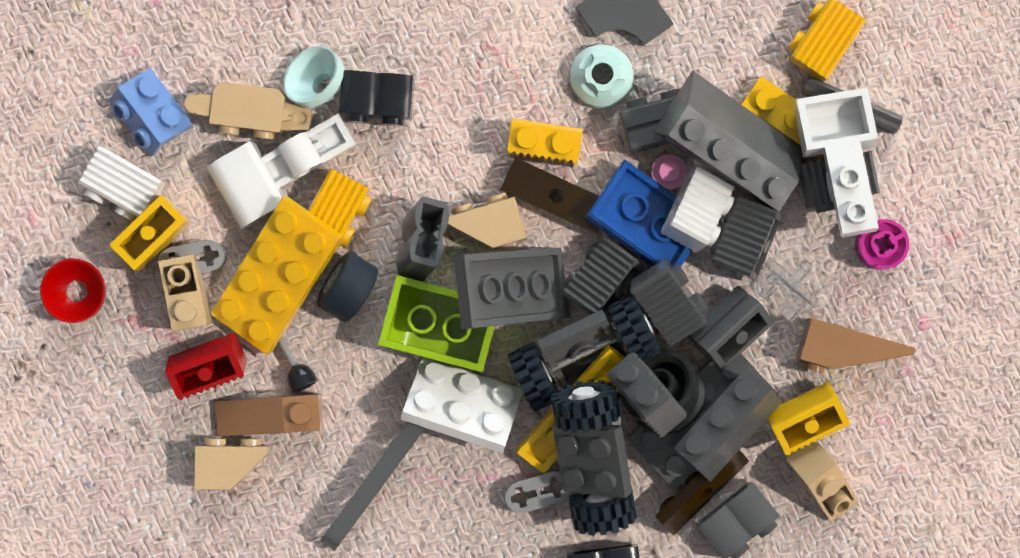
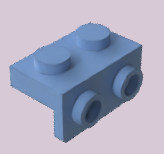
M151 68L117 87L109 100L114 115L120 121H124L132 132L135 143L141 149H145L149 156L155 155L163 145L188 131L193 125Z

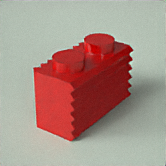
M233 332L168 356L169 359L166 364L165 373L177 399L182 401L184 397L189 398L190 394L196 396L197 392L203 393L204 389L209 391L210 387L216 388L217 384L222 386L224 382L229 384L230 380L236 381L237 377L242 379L247 358L237 335Z

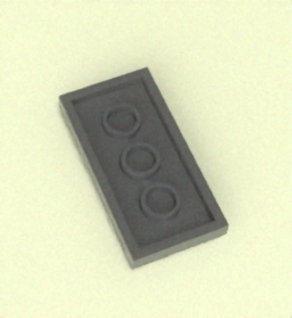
M561 247L453 256L462 329L569 318L567 297L562 294L563 289H565V275Z
M742 354L736 357L723 371L711 361L698 371L705 382L706 401L700 415L687 428L659 438L658 435L646 431L639 425L626 437L674 491L692 473L697 471L674 447L745 368H748L767 384L777 396L779 395Z

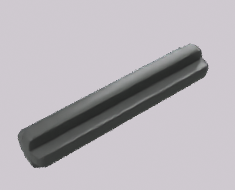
M808 77L801 93L804 96L812 97L842 92L844 90L814 77ZM871 103L875 126L891 134L897 133L902 124L903 117Z

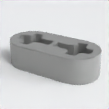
M204 240L169 247L160 253L158 261L171 259V254L175 253L176 257L192 254L195 256L203 255L206 253L205 247L210 246L212 251L219 253V257L213 259L214 265L209 266L206 261L197 262L201 274L220 270L224 266L226 252L220 243Z
M548 471L544 474L541 473L511 483L506 490L505 501L513 512L526 513L561 503L567 499L570 492H564L563 488H561V495L554 497L552 492L540 494L539 488L550 485V478L556 477L558 482H562L560 471ZM522 487L524 492L536 490L537 495L527 498V505L520 506L518 501H511V496L516 494L515 488Z

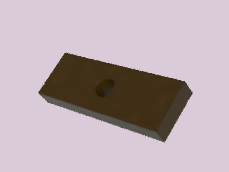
M515 157L500 189L501 191L594 234H598L600 228L588 221L585 216L599 195ZM553 190H559L563 195V199L558 203L552 202L549 198V194Z
M739 450L711 482L699 471L692 473L687 478L685 487L676 496L667 498L661 504L655 518L674 536L749 460Z

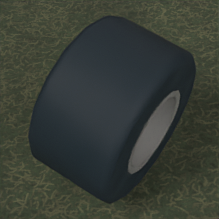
M352 252L345 253L325 280L317 298V306L343 322L350 321L360 310L373 289L378 276L377 267Z

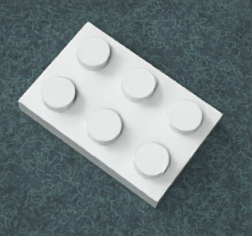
M422 357L402 411L401 420L503 454L523 392L521 388L437 360Z

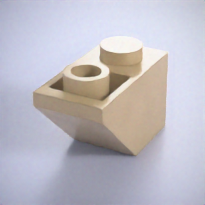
M506 193L486 198L487 205L475 209L472 203L453 208V215L449 216L448 224L450 227L492 249L527 239L515 197L507 198Z
M195 255L158 261L172 332L213 323L206 287Z
M204 438V445L195 446L194 490L233 489L270 453L271 445H262L261 438H241L240 445H226V438Z
M817 441L816 443L811 442L810 446L804 445L803 449L799 448L797 452L786 458L796 477L830 522L848 512L853 505L859 502L836 462Z

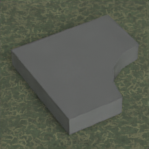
M585 0L575 7V10L595 37L607 32H624L635 36L644 46L674 25L657 0Z

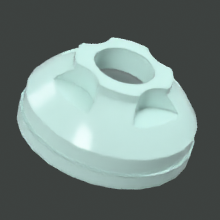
M603 44L590 46L582 50L571 65L569 72L571 89L575 96L589 107L596 109L614 107L621 103L631 90L633 84L632 65L627 56L613 46ZM606 64L612 69L613 78L609 83L602 85L593 80L591 73L596 65Z
M314 46L301 52L291 62L284 77V91L287 97L295 104L305 108L316 107L332 100L341 87L344 68L341 59L333 50L326 46ZM330 78L329 85L321 93H318L317 90L320 83Z

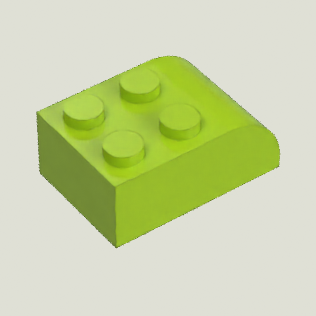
M396 275L378 345L483 373L495 326L462 329L457 291Z

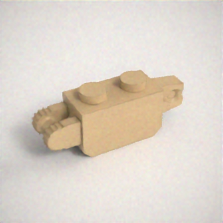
M221 82L214 87L213 95H197L196 93L193 95L191 93L183 102L189 114L192 113V116L195 115L196 117L209 119V124L213 127H218L217 133L239 136V130L253 132V138L274 141V135L284 136V132L308 131L311 127L312 109L289 103L282 92L274 88Z

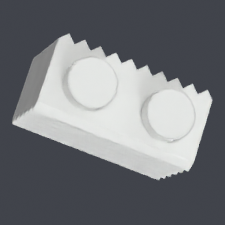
M101 146L97 148L96 153L78 182L86 187L84 192L86 196L103 204L105 199L118 205L115 212L132 222L136 216L138 217L158 198L166 184Z
M696 165L687 172L662 227L661 234L667 235L668 238L679 242L681 245H685L686 248L692 249L693 252H698L706 246L711 247L721 231V228L717 226L721 215L725 216L733 205L734 197L730 195L735 185L704 167Z

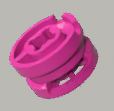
M888 219L877 220L878 230L876 232L857 235L855 240L856 254L860 261L871 269H890L899 265L906 258L909 251V238L905 229L897 222Z

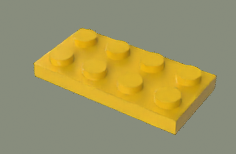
M288 196L282 197L217 302L211 315L266 355L272 353L344 236Z

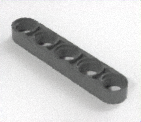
M407 422L320 540L333 551L337 549L425 430V427Z

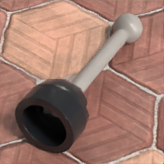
M282 336L278 343L291 366L287 382L293 394H296L317 383L318 379L309 366L297 364Z

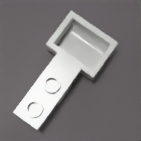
M868 88L796 99L795 120L803 157L824 154L827 168V188L830 199L834 202L840 236L846 237L876 232L878 230V223L862 148L875 146L878 140Z
M336 114L307 132H302L286 140L277 149L265 156L262 155L256 143L250 141L207 166V170L240 229L245 230L272 215L281 198L286 197L282 191L283 187L357 146V143L341 115Z

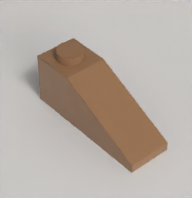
M807 318L796 359L805 361L803 368L824 374L825 367L839 369L914 355L915 348L818 319Z
M321 393L215 401L217 437L320 431L324 429Z

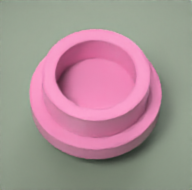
M666 154L660 156L652 166V179L667 190L676 189L682 185L687 175L686 165L676 155Z

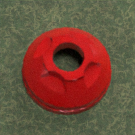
M69 258L53 264L47 270L40 285V296L45 309L51 316L66 323H80L87 321L100 311L106 298V284L101 272L93 264L85 260ZM74 281H82L87 287V296L80 302L72 301L67 293L68 286Z

